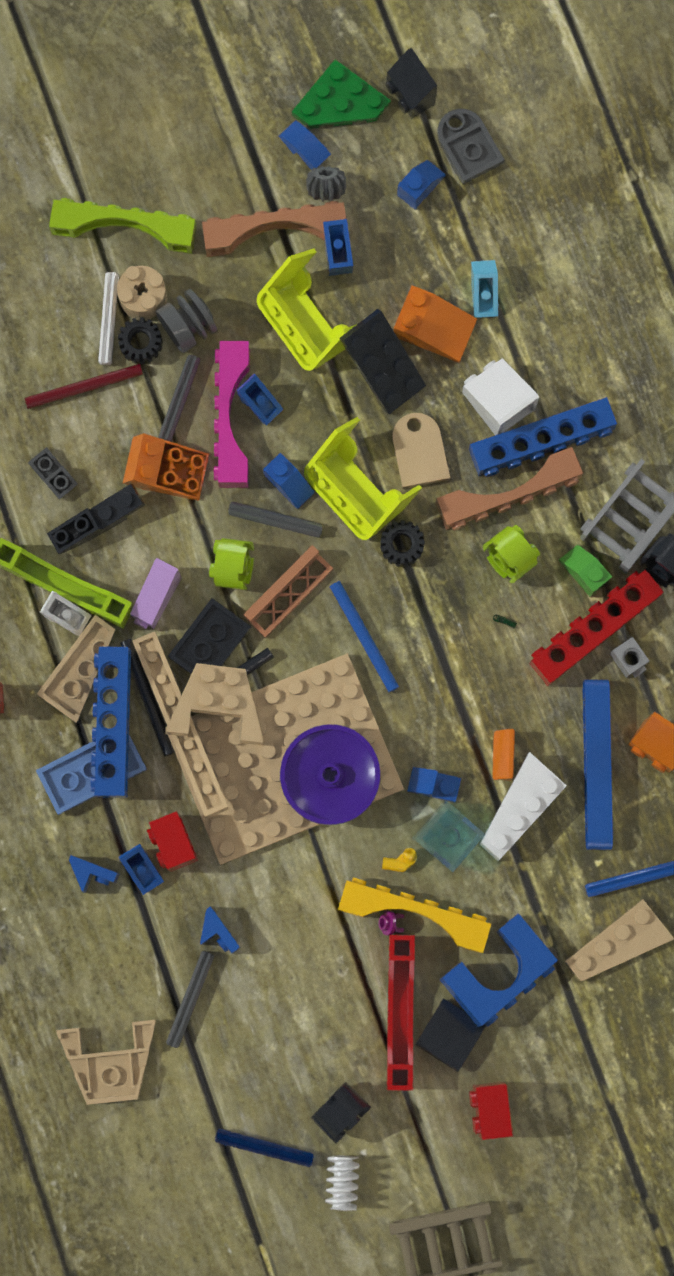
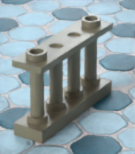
M485 1201L388 1222L390 1234H396V1237L400 1239L407 1276H458L482 1271L483 1274L497 1272V1267L503 1265L500 1258L493 1259L485 1224L486 1215L492 1214L489 1202ZM470 1218L472 1222H475L483 1260L472 1264L467 1263L460 1230L461 1220ZM446 1224L450 1228L458 1266L444 1270L442 1269L435 1236L436 1226ZM418 1229L425 1233L432 1272L417 1275L409 1237L412 1235L411 1231Z

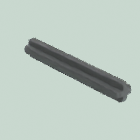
M187 356L158 436L160 439L172 441L200 363V359L197 356Z
M231 502L228 513L231 516L317 538L321 536L323 525L236 502Z
M202 951L167 1038L166 1044L174 1048L180 1046L213 962L214 955L209 952Z

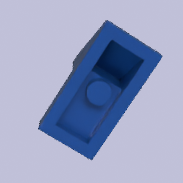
M253 374L237 389L240 401L249 406L266 426L283 410L282 406L256 374Z
M413 767L407 792L456 803L461 778L438 773L437 770Z
M141 844L118 857L143 895L164 882Z
M70 855L69 862L83 893H86L93 875L96 876L94 881L109 886L110 881L117 883L120 874Z
M210 906L206 909L200 945H203L218 934L220 938L216 941L223 951L229 950L233 954L241 947Z

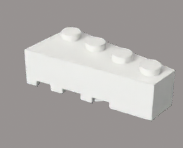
M529 752L479 845L499 861L567 785Z

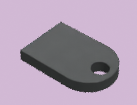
M455 109L442 117L438 125V142L462 184L504 164L505 160L483 121L476 113L467 109ZM457 118L462 122V125L458 128H453L449 125V121Z

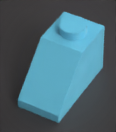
M495 260L471 262V286L474 317L498 316V271Z

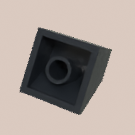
M410 48L387 71L385 85L391 95L395 94L398 98V105L404 114L408 113L411 119L435 105L437 84L416 53Z

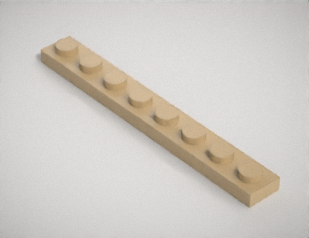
M154 631L133 640V644L168 726L182 694ZM190 716L188 737L171 736L204 816L207 819L228 810L229 807Z

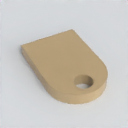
M411 413L402 417L396 423L392 435L402 489L450 480L441 432L437 423L430 416L422 413ZM412 420H416L421 424V428L416 432H412L408 429L407 424Z

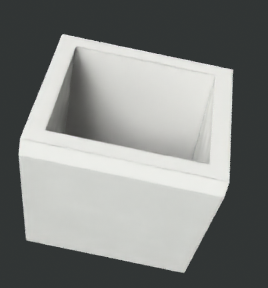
M503 358L498 362L495 360L491 361L483 368L484 372L478 376L473 374L466 379L462 391L494 435L504 433L536 409L539 400L538 394Z

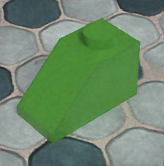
M578 544L559 559V562L589 597L605 586L612 578L598 559Z

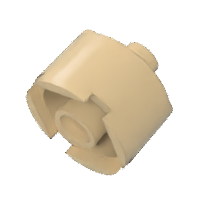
M131 266L120 277L117 284V294L123 310L131 318L140 320V317H144L146 321L156 316L155 311L167 304V291L164 280L155 269L148 266Z

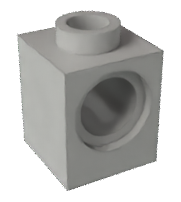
M633 637L610 653V656L626 678L630 675L636 678L647 670L645 665H647L649 659ZM633 654L637 659V664H627L625 655Z

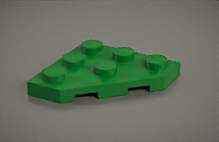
M335 59L291 112L293 117L309 129L320 128V126L349 125L359 121L375 122L390 105L391 100Z

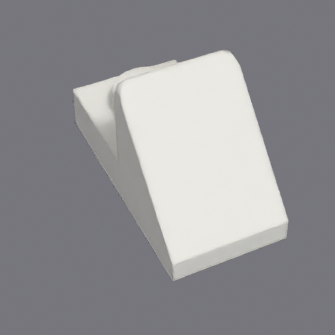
M54 591L50 593L40 610V613L46 619L59 624L77 636L81 635L92 616Z

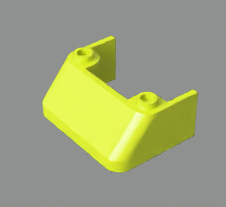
M314 248L289 256L257 295L259 309L300 366L307 371L320 367L345 350L339 338L356 326L348 327L340 324L332 329L306 294L311 287L312 279L305 265L316 254L317 251Z
M356 417L332 432L304 468V476L306 481L359 539L368 540L401 513L422 487L417 485L405 494L396 489H391L384 495L352 461L356 457L358 449L355 441L349 434L360 421Z

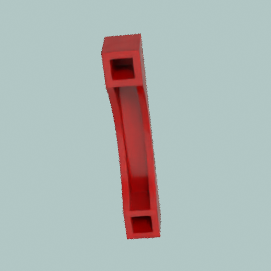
M389 935L387 1090L413 1091L415 935Z

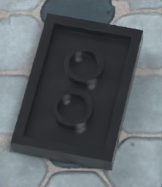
M211 598L170 652L168 658L190 674H192L196 663L223 666L249 632L251 626Z

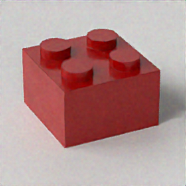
M177 811L148 822L150 829L147 830L151 843L154 846L158 845L160 852L156 853V856L163 869L167 868L168 871L172 872L198 861L181 815Z
M495 1082L473 1085V1091H469L470 1106L476 1109V1117H472L473 1132L478 1134L482 1140L513 1137L507 1084Z

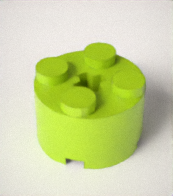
M517 525L505 527L483 545V550L486 551L488 549L490 554L487 559L491 566L504 579L507 576L510 577V583H515L534 568L538 563L537 557L540 556L537 547L528 543L524 538V532Z
M227 538L215 540L213 552L216 554L215 563L210 565L209 577L214 578L213 581L217 587L247 590L245 584H250L254 566V558L250 557V550L254 551L253 542Z

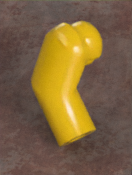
M406 848L397 859L384 857L382 869L405 872L415 864L417 853L413 848Z

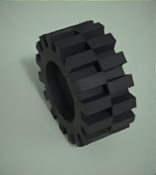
M140 317V320L132 318L133 322L129 323L127 321L125 322V327L120 328L121 333L118 334L120 350L128 361L132 360V363L136 364L138 361L140 364H145L144 361L147 360L150 363L152 358H157L159 356L158 352L162 350L161 344L163 342L160 330L150 319L145 321L144 317ZM137 333H145L150 338L149 344L143 349H137L131 344L132 337Z
M401 520L399 523L395 521L392 522L391 526L388 525L382 533L380 542L383 557L387 558L390 564L394 563L398 567L400 565L406 567L410 563L414 564L421 557L425 544L424 535L420 532V528L417 525L415 527L413 522L409 521V523H406L405 520ZM399 535L408 536L412 542L411 548L407 552H398L393 547L395 537Z

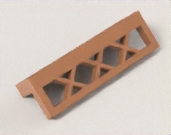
M312 545L244 613V618L266 638L333 571V567L319 555V551ZM317 560L325 570L319 576H309V566ZM296 580H306L307 589L303 593H292V584ZM309 580H314V582L309 586ZM279 597H289V607L286 610H275V601ZM292 597H298V598L292 603ZM262 614H272V624L264 630L256 620ZM275 614H281V615L275 620Z

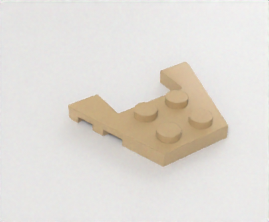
M196 663L165 730V734L188 737L191 712L241 718L239 743L262 745L263 737L246 669Z
M156 1020L132 1022L134 1049L91 1054L82 1053L80 1028L56 1030L87 1105L139 1099Z

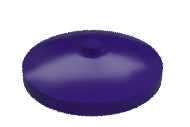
M320 725L304 731L289 745L281 762L280 782L287 801L298 814L317 824L339 825L359 817L374 801L380 785V765L373 747L361 734L341 725Z

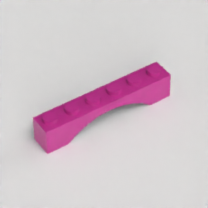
M220 341V349H215V363H219V372H215V387H219V395H215L214 406L215 410H219V419H214V433H219V442H214V457H218V466H214V481H218L219 488H248V458L240 450L233 437L230 425V412L234 394L242 379L249 372V341Z

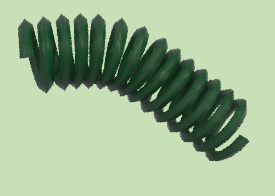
M497 614L493 616L495 622L507 624L508 627L512 626L513 629L517 625L516 622Z

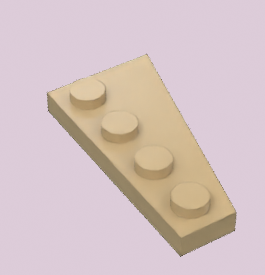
M95 615L38 691L37 695L77 723L98 672V668L94 667V655L99 653V647L109 646L115 629Z
M642 899L564 962L581 982L672 941L674 937Z

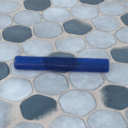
M218 1129L216 1132V1143L306 1167L312 1166L313 1153L223 1129Z

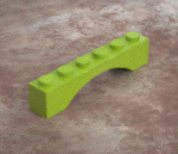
M69 198L53 200L49 223L52 235L76 238L85 232L100 227L125 226L151 235L169 251L193 253L197 226L195 219L189 215L179 214L178 216H171L163 211L149 213L140 208L128 210L113 204L107 207L98 206L95 202L85 201L84 203H77Z
M0 538V568L50 593L54 591L76 606L124 629L134 607L132 602L83 581L49 564L27 550Z

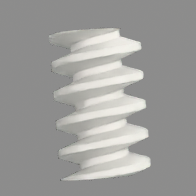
M345 1155L328 1157V1161L335 1163V1166L327 1168V1171L334 1174L333 1177L327 1178V1182L333 1184V1187L326 1189V1192L333 1195V1197L325 1199L326 1203L332 1205L330 1209L357 1210V1206L350 1202L358 1199V1195L351 1192L357 1190L358 1185L351 1181L359 1178V1174L352 1171L359 1168V1164L352 1161L359 1157Z

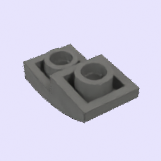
M47 447L28 462L59 500L78 485Z

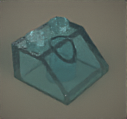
M444 801L412 839L451 872H454L484 837L485 833L448 801Z

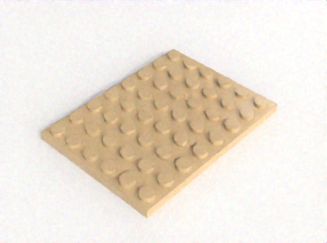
M348 653L251 692L263 737L262 745L239 743L241 718L204 713L191 717L229 807L226 811L207 819L205 818L171 735H168L220 865L320 825L305 819L291 807L283 793L280 782L281 762L287 748L295 738L310 728L327 724L341 725L358 732L370 743L377 755L381 773L379 789L372 803L404 790Z

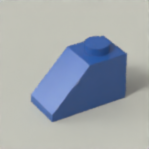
M426 160L415 166L398 184L397 196L415 210L442 181L446 174L429 160Z
M347 219L323 222L329 276L353 273V259Z
M282 453L278 454L263 469L265 478L297 510L315 494L298 469Z

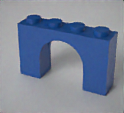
M519 913L496 931L514 953L518 963L517 977L509 988L502 991L485 988L462 962L440 979L441 983L478 1027L483 1024L487 1027L499 1018L496 1015L497 1012L502 1008L507 1011L517 1002L515 997L522 991L524 994H527L536 986L534 981L540 975L545 978L555 970L553 964L558 960Z

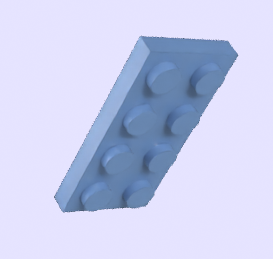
M130 734L128 780L147 770ZM108 741L104 745L105 753H112L116 749L114 741ZM90 742L36 770L58 815L96 797L95 792H91L90 786L91 777H95V767L91 765L92 752H96V742ZM107 766L103 771V776L105 778L113 777L116 772L115 767Z

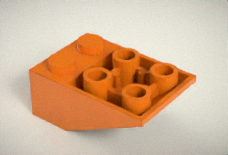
M145 433L134 436L132 438L123 484H133L136 488L199 500L209 454Z

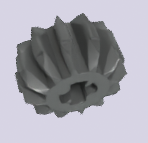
M330 165L328 167L320 166L319 169L313 168L312 172L307 173L308 195L313 197L314 200L321 199L322 202L340 199L341 195L345 194L346 189L344 171L339 170L338 167L331 168Z

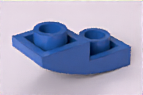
M296 120L279 135L293 154L298 153L311 170L317 168L331 155L327 148Z

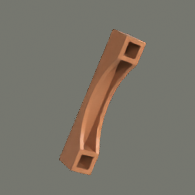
M330 201L321 206L307 204L299 209L281 208L277 212L270 213L258 211L254 215L249 216L235 214L227 219L209 218L207 221L202 222L207 257L231 254L249 238L275 229L304 231L325 241L323 222L346 219L344 202Z
M573 447L550 455L544 466L533 478L511 491L500 494L481 495L457 490L436 498L435 504L445 529L452 528L453 531L465 527L466 522L475 519V522H480L487 519L490 513L497 511L500 514L512 508L511 505L520 502L521 505L530 503L537 495H551L557 491L556 488L563 485L566 488L572 487L579 483L583 471Z

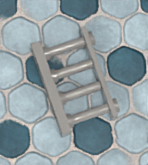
M643 459L637 465L633 462L624 473L627 478L593 521L588 518L580 529L583 531L580 537L582 541L591 534L620 557L619 560L622 561L619 569L624 573L630 570L674 513V493H669L640 471L645 463ZM633 478L664 500L663 504L666 507L661 513L658 510L655 512L625 489ZM618 497L649 519L648 522L652 525L647 531L638 529L611 508ZM604 515L635 538L634 541L637 544L632 550L629 548L625 549L596 527Z

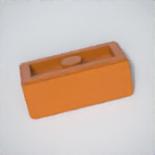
M514 729L494 732L493 780L511 781L514 777Z

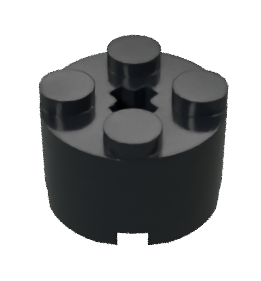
M670 533L667 537H659L640 560L641 565L643 563L646 564L647 568L645 570L655 582L664 588H667L668 585L674 587V535Z
M345 1082L314 1113L311 1119L337 1144L346 1134L344 1129L346 1131L351 1130L361 1120L357 1115L362 1118L371 1106Z

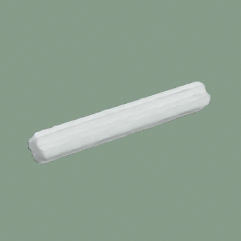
M107 272L105 274L98 359L101 365L112 364L117 284L119 281V276L115 272Z

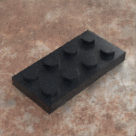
M376 309L339 338L387 414L390 415L426 387L425 382L379 309Z

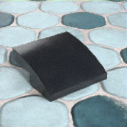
M443 998L415 1045L459 1072L486 1025L483 1024L478 1027L465 1011Z

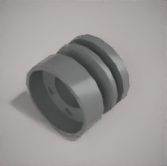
M192 289L184 292L188 303L181 295L176 297L179 309H176L168 302L155 311L168 336L182 353L197 345L193 336L194 333H197L204 340L208 338L203 327L210 334L217 332V327L209 308Z

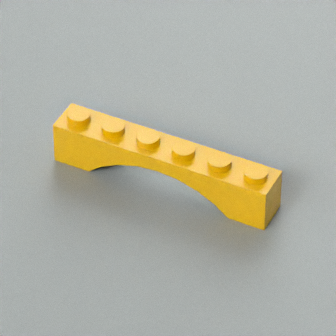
M352 878V881L346 880L338 907L339 911L359 917L384 910L415 912L440 925L451 936L458 947L481 954L484 952L491 924L486 922V917L472 914V918L462 915L463 910L449 906L448 910L438 908L439 903L425 899L424 903L414 901L415 896L400 892V896L390 893V888L376 885V889L367 887V881Z

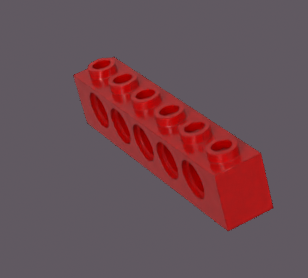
M646 570L640 574L635 571L626 579L628 584L621 589L619 586L615 587L607 594L609 599L602 604L600 601L596 602L588 609L589 615L584 619L581 616L576 618L569 624L571 627L569 631L565 634L560 631L550 639L552 644L544 649L541 646L531 655L533 659L529 663L530 666L547 686L552 684L664 593ZM635 591L639 597L638 601H630L627 598V592ZM616 606L620 611V615L617 617L611 616L608 613V607ZM589 622H599L601 630L598 632L592 631L589 628ZM570 637H580L582 646L574 647L570 643ZM551 652H561L563 661H553Z

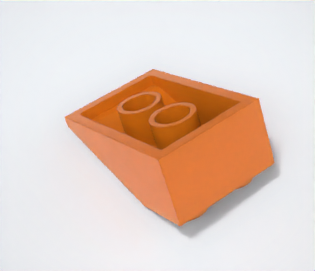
M411 285L393 331L400 340L460 363L477 318L439 296Z
M654 712L643 721L628 745L632 747L631 752L642 759L646 757L653 762L651 765L662 773L665 771L669 773L674 769V724Z

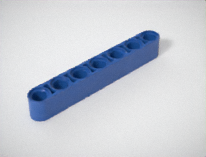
M583 680L586 850H612L609 680Z

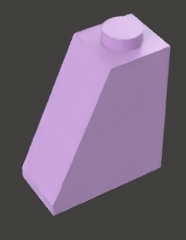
M158 558L155 559L130 613L132 618L135 619L133 623L143 629H147L148 626L153 629L155 628L182 579L177 568Z

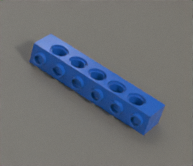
M606 397L470 444L469 452L478 476L485 474V477H490L499 473V469L519 467L522 465V461L528 459L532 462L545 457L544 454L551 451L555 454L575 443L576 446L586 444L590 441L589 438L599 436V438L607 437L613 433L612 431L615 429L617 422ZM583 420H592L595 424V427H585L583 424ZM560 428H570L572 435H563L560 432ZM546 435L550 442L542 444L538 441L537 436ZM518 442L524 443L527 450L520 452L515 449L514 445ZM495 450H500L503 452L504 458L495 459L491 453Z
M99 647V653L94 655V667L98 668V678H94L93 690L94 693H97V702L93 703V717H97V725L92 728V742H96V752H92L91 765L95 767V777H91V792H95L97 798H128L131 650L129 647ZM109 668H117L118 675L115 678H106V672ZM110 692H116L118 695L117 700L112 704L106 703V695ZM110 716L116 717V725L113 728H106L104 725L105 720ZM108 741L116 743V749L112 753L104 752V745ZM107 766L115 767V775L111 778L103 776V771Z

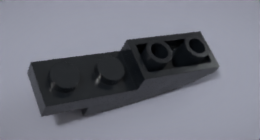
M129 484L91 509L86 508L48 532L47 535L57 553L62 554L119 525L128 519L127 516L142 508L145 504L135 486Z

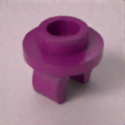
M391 910L384 911L379 918V928L382 930V933L389 936L393 933L404 932V928L396 926V920L404 918V915L400 913L394 914Z

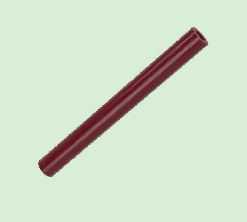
M136 364L28 396L24 399L27 408L31 409L143 375L140 364Z

